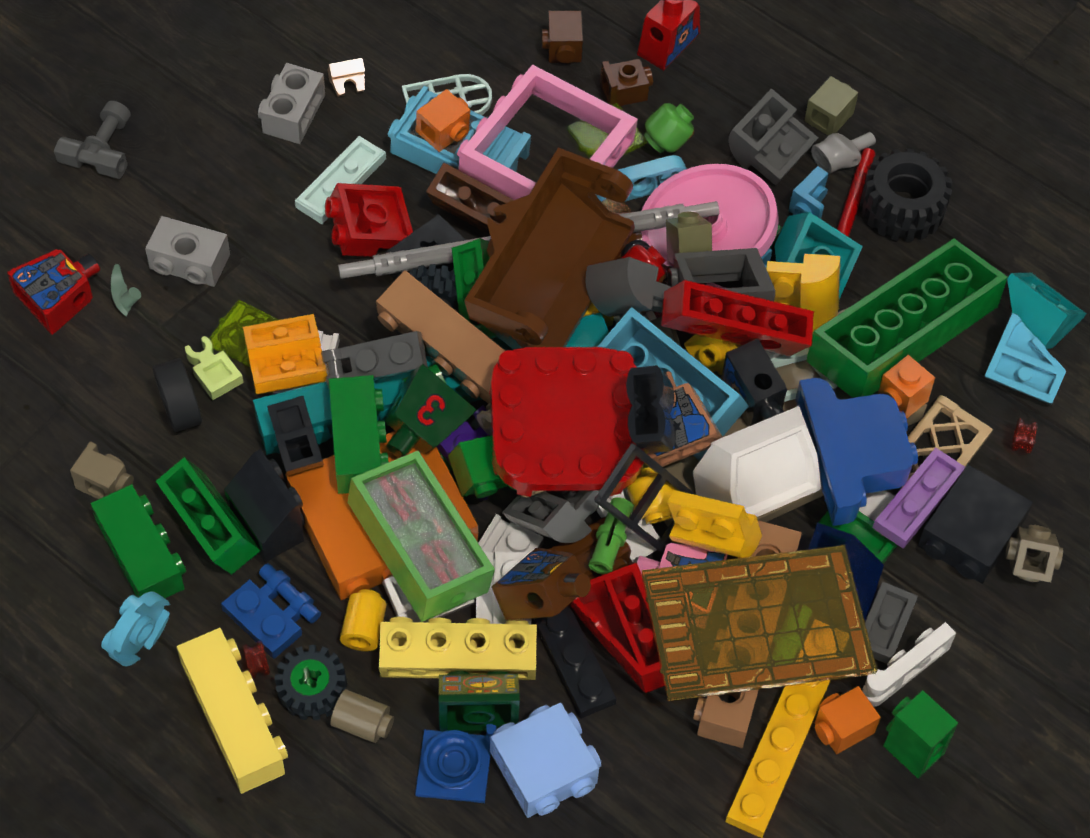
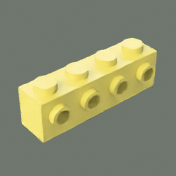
M393 617L389 622H381L380 677L439 678V675H447L452 671H466L470 674L507 671L509 674L518 673V680H535L537 624H529L527 620L523 619L507 620L505 624H490L489 620L483 618L469 619L467 623H451V620L447 618H431L428 620V623L413 622L411 618Z
M218 628L178 645L177 650L180 662L240 793H245L285 775L283 760L288 758L287 751L280 736L272 738L267 727L272 725V720L265 704L257 705L252 693L257 692L250 672L248 670L241 672L237 661L242 658L234 639L226 640L221 628Z

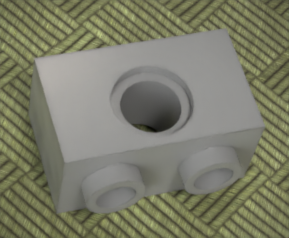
M161 216L145 248L150 269L162 275L171 274L185 278L194 284H206L215 287L230 256L227 234Z

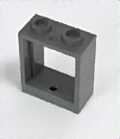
M757 248L674 253L673 268H668L667 283L671 287L683 280L696 283L741 281L743 287L725 288V290L774 301L776 290Z

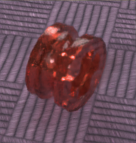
M1019 418L1017 420L1012 440L1013 451L1023 448L1025 453L1030 454L1032 452L1036 438L1037 422L1032 421L1031 424H1025L1023 419Z
M257 641L254 647H249L247 644L242 645L248 671L252 679L256 678L259 672L269 675V666L262 641Z

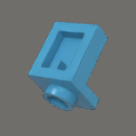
M817 166L793 190L788 211L793 213V215L811 212L821 219L824 205L821 201L828 191L825 186L829 173Z

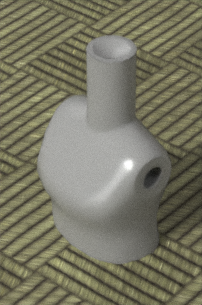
M871 132L853 140H849L842 134L832 133L824 141L813 145L811 153L816 164L830 175L839 169L858 165L861 161L859 151L874 145L876 139Z

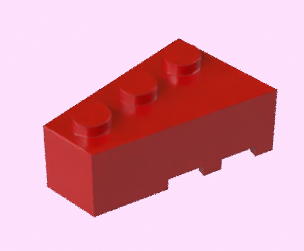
M637 562L591 579L589 593L585 597L575 598L569 604L572 611L645 693L666 686L645 583Z

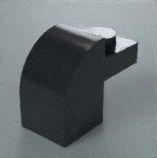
M304 396L267 406L287 475L323 466L324 463Z

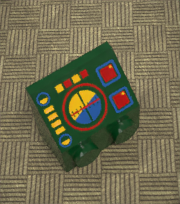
M452 671L447 675H439L440 731L459 730L468 734L487 733V724L496 725L498 729L506 723H519L518 673L509 674L507 671H489L487 674H470L466 671Z

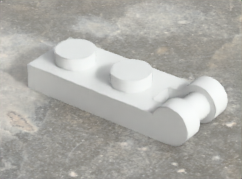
M946 622L935 631L932 628L924 631L915 641L916 646L910 651L906 652L903 649L896 653L888 662L886 670L877 669L868 674L862 691L873 707L879 706L950 649L956 632Z

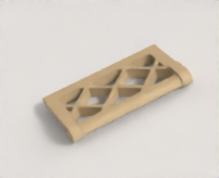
M940 395L909 434L908 439L910 443L913 442L915 444L923 433L929 432L933 447L917 449L918 456L929 455L935 447L943 453L960 452L957 462L966 467L990 436L993 429L958 407L959 405L947 397ZM941 411L951 418L952 423L933 425V420ZM960 429H969L976 434L970 444L963 443ZM954 430L957 445L939 447L935 432ZM918 463L912 465L913 472L909 474L908 480L919 468Z

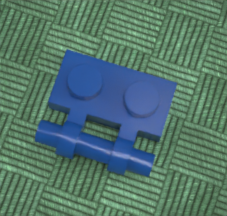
M267 563L259 571V575L267 582L262 588L259 589L249 579L224 600L221 606L222 610L268 655L275 659L302 636L301 627L295 622L303 616L310 623H314L321 616V612L313 605L314 600L306 592L300 593L290 583L291 579L282 570L277 571L272 565ZM279 594L290 603L284 611L272 601Z

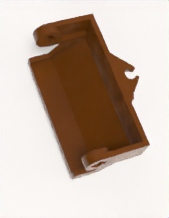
M558 147L530 194L495 207L493 210L496 216L502 215L506 217L500 224L493 222L491 218L487 219L491 236L487 247V254L490 259L464 300L469 319L484 325L512 349L525 347H566L592 303L586 288L587 266L617 260L635 229L634 221L608 211L596 195L615 202H624L633 189L632 181L625 174L614 168Z

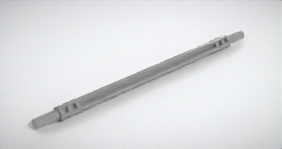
M717 201L685 207L683 204H676L619 215L634 221V233L666 227V219L678 218V214L682 212H697L703 218L719 215V205ZM491 236L482 237L481 239L490 241ZM476 239L373 255V259L340 264L338 265L340 279L375 273L376 277L403 272L404 270L409 271L413 268L418 269V266L421 265L427 268L430 264H436V266L453 263L452 248Z

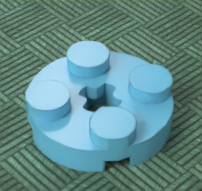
M154 591L147 592L139 598L135 595H130L120 607L119 613L122 616L115 627L105 635L101 647L108 652L109 657L122 666H130L136 663L141 658L135 654L143 646L150 650L162 634L170 612L164 609V606L170 605L169 601Z

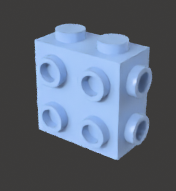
M561 702L552 707L548 705L541 706L529 715V718L517 724L514 722L506 723L494 732V735L490 736L491 755L527 818L537 813L540 816L546 815L554 811L561 801L571 796L579 798L588 794L595 788V784L598 782L599 767H601L599 755L592 745L586 746L580 736L582 729L578 719L572 712L567 714Z

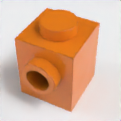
M448 89L416 111V132L438 152L454 141L462 140L469 131L470 109L462 98L454 96Z
M907 355L883 374L878 394H887L894 398L899 411H904L906 418H909L929 401L935 377L910 355Z
M858 686L841 696L838 693L832 694L820 703L815 720V731L821 742L825 745H830L837 755L876 732L881 717Z

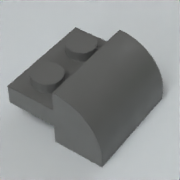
M771 88L732 129L728 141L733 156L744 169L747 170L752 165L773 184L777 185L815 144L818 137L793 117L797 109Z
M631 257L587 266L586 288L588 296L597 310L608 317L626 314L631 307L642 316H645L648 311L663 312L664 291L671 288V286L656 281L659 267Z
M600 490L544 491L528 498L517 495L502 513L509 521L520 527L558 542L573 543L583 539L592 531L584 520L598 508L599 505L594 499Z

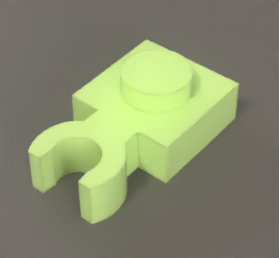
M203 336L201 338L204 348L202 352H194L189 345L185 346L187 360L195 365L192 367L195 378L210 398L214 400L243 384V376L224 351L214 355L212 342L209 338Z

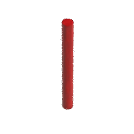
M864 148L862 150L861 161L857 166L837 227L838 231L848 237L861 201L867 172L870 170V165L875 157V151L871 148Z

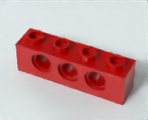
M683 280L664 291L661 326L739 345H744L758 339L765 351L791 356L812 346L814 311Z

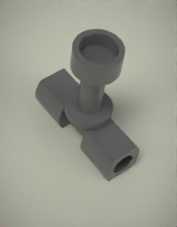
M108 101L100 113L103 123L96 136H88L84 142L63 136L58 140L54 149L57 162L80 168L83 163L94 165L97 173L120 179L127 168L125 153L111 150L108 141L115 129L125 127L131 116L128 108L117 101Z

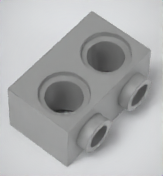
M286 63L280 75L276 74L273 78L268 98L263 99L259 105L258 118H261L263 133L301 144L325 97L324 74Z

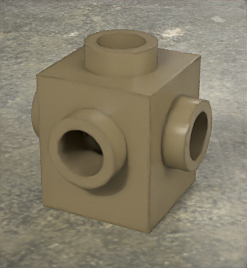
M1029 525L1028 529L1018 527L1016 538L1010 537L1005 559L1010 560L1013 575H1017L1020 579L1030 582H1039L1040 580L1051 583L1054 569L1059 570L1063 548L1059 547L1056 534H1051L1049 528L1039 525ZM1027 548L1036 549L1038 551L1035 553H1029L1027 552Z

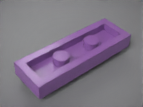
M935 447L876 518L872 528L904 549L944 500L966 467Z

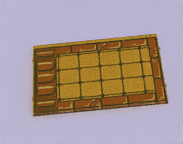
M845 545L642 570L646 602L648 603L661 666L660 672L663 675L668 701L871 675L877 672L871 642L867 633Z

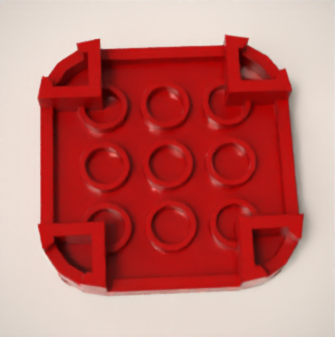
M525 347L502 352L493 368L489 391L491 398L492 465L495 475H499L504 483L516 489L518 495L531 497L532 491L601 490L631 443L635 444L628 430V416L632 404L626 389L630 368H637L632 355L627 351H617L603 347ZM635 457L610 496L621 494L623 489L635 482L641 474L644 465L639 458Z

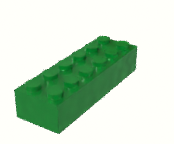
M953 238L814 330L812 346L809 347L806 362L852 398L872 395L880 389L883 374L907 355L920 362L996 309L1008 277Z

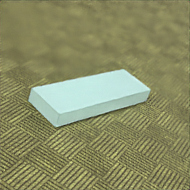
M358 136L295 200V208L323 224L328 219L325 215V201L327 197L331 196L336 184H362L386 160V152Z

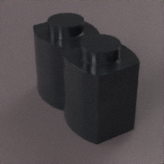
M658 365L631 368L626 382L627 395L632 404L628 416L630 437L646 454L672 451L676 440L675 423L670 415L674 405L672 383Z

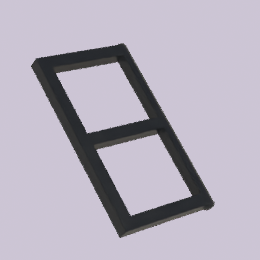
M631 443L594 501L660 553H664L666 545L672 542L669 535L675 524L674 520L659 541L638 525L639 521L666 481L678 491L696 494L638 446ZM635 457H637L658 475L628 518L610 504L607 499Z

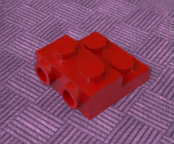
M337 183L331 196L327 197L325 201V215L328 218H333L334 221L332 242L334 245H340L342 255L373 256L376 255L379 248L390 249L413 233L401 187Z

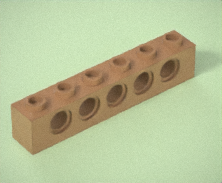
M758 520L762 538L755 552L747 558L746 563L784 558L791 560L792 557H796L802 532ZM780 576V577H772V578H764V579H756L755 581L779 579V578H783V576ZM749 579L748 581L733 582L732 584L747 583L751 580ZM779 580L756 583V593L764 599V601L759 602V606L762 608L782 606L787 589L786 582ZM750 584L735 586L738 587L736 598L728 596L726 611L728 612L750 610L758 607L757 602L748 597L755 595L753 586ZM781 608L766 609L761 612L765 632L768 635L775 633ZM750 611L729 614L728 620L733 638L755 637L764 634L759 612ZM728 626L726 631L719 629L716 641L729 640ZM739 628H750L755 634H743L739 631ZM771 636V637H769V638L767 639V640H768V644H769V649H770L771 644H772L773 636ZM764 638L735 641L734 646L737 660L745 666L767 662L768 649ZM732 643L714 644L713 652L720 654L717 664L709 663L707 671L733 668L729 664L730 661H735ZM764 665V666H756V667L742 668L741 670L764 668L765 665ZM733 669V670L710 672V673H708L707 675H710V674H718V673H725V672L728 673V672H733V671H737V670H736V669ZM760 686L708 692L707 699L699 697L693 720L700 721L697 736L743 748ZM728 694L733 696L736 701L727 703L722 701L719 696Z

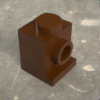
M640 59L609 64V61H604L601 67L600 84L607 103L618 107L648 101L649 86H653V76L650 67H643Z

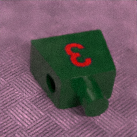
M421 364L408 376L385 419L386 423L396 431V434L388 442L387 448L398 458L408 455L413 447L426 454L438 446L473 415L476 409L424 364Z

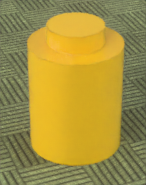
M362 589L358 593L350 595L340 636L341 643L346 647L358 651H373L377 649L380 639V626L384 620L387 606L386 601L381 598L378 592Z

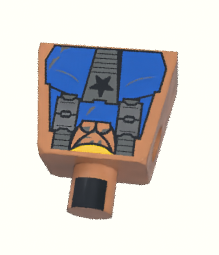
M669 371L664 373L670 379L674 389V405L670 415L676 428L675 444L672 451L648 453L662 467L709 449L711 442L723 438L694 388L689 383L676 387L672 373Z

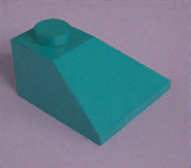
M811 212L788 216L774 246L776 262L803 263L804 254L840 256L839 299L863 247Z
M1011 273L1007 278L1012 313L1019 316L1024 325L1041 341L1046 349L1053 348L1087 314L1033 273Z

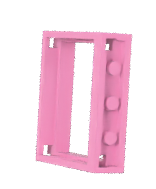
M532 65L524 75L520 74L517 76L506 97L503 95L498 99L493 113L488 118L484 117L479 122L473 137L470 140H464L457 152V156H459L458 170L513 200L530 194L536 182L483 155V153L532 94L608 133L609 135L590 160L611 168L616 165L633 143L638 119Z

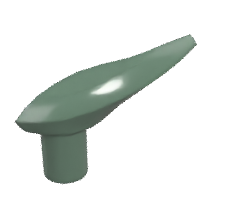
M115 264L111 275V295L117 309L127 317L131 307L141 298V292L135 287H131L128 290L122 276L121 266Z

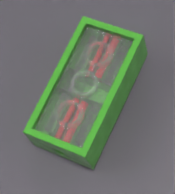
M419 451L351 478L347 503L421 622L489 592L495 568Z

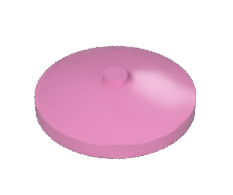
M728 164L699 165L674 174L651 193L642 209L643 211L676 204H683L685 207L717 201L719 215L704 217V219L712 223V251L757 248L761 257L772 245L779 223L775 197L769 186L753 172ZM666 227L641 231L642 240L646 241L650 247L653 246L667 260ZM668 260L661 265L666 273L668 268H673V264Z

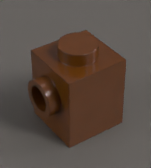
M548 11V29H542V49H548L549 63L581 62L583 45L581 11Z

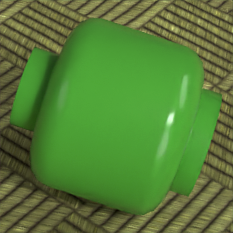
M664 103L645 121L646 132L644 136L649 144L658 152L674 153L694 135V127L691 123L694 116L682 104L676 107L671 103Z

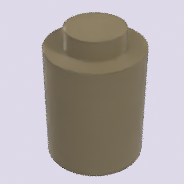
M345 689L334 707L331 726L376 743L380 737L385 739L388 736L394 722V716L389 715L390 706Z

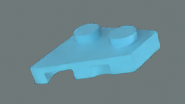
M1012 313L986 371L985 378L1052 405L1066 370L1046 350L1041 341L1024 325L1019 316Z

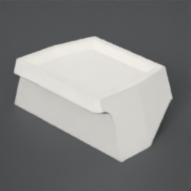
M799 406L711 442V446L693 470L696 495L744 506L746 513L756 515V517L821 489L817 452Z

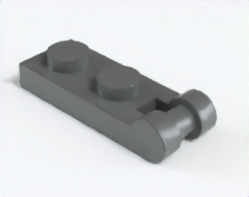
M419 331L321 352L323 364H327L329 376L326 377L328 389L330 378L373 375L374 380L412 372L421 364L428 368L422 333ZM350 359L352 372L343 373L341 361Z

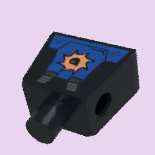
M755 339L727 352L721 380L739 393L749 407L740 416L749 427L783 413L787 388L760 341Z

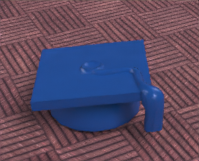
M487 724L486 736L468 734L459 730H424L416 797L485 803L491 756L490 736L494 735L497 726Z

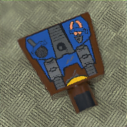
M535 548L491 588L505 620H517L558 615L575 598L585 597L590 591L591 583L589 577L582 573L577 558L572 553Z

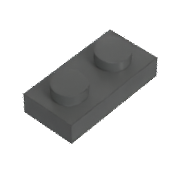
M882 581L863 627L871 658L888 664L894 656L918 598L917 595Z

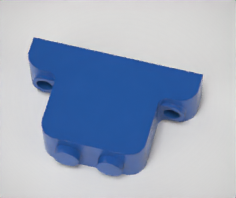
M811 378L799 381L795 401L797 406L800 407L817 452L821 488L832 525L851 523L856 519L859 508L866 506V493L896 489L904 486L908 480L912 465L918 463L917 448L913 442H909L907 436L908 423L904 411H899L895 399L887 394H875L841 400L836 398L831 385L824 379Z

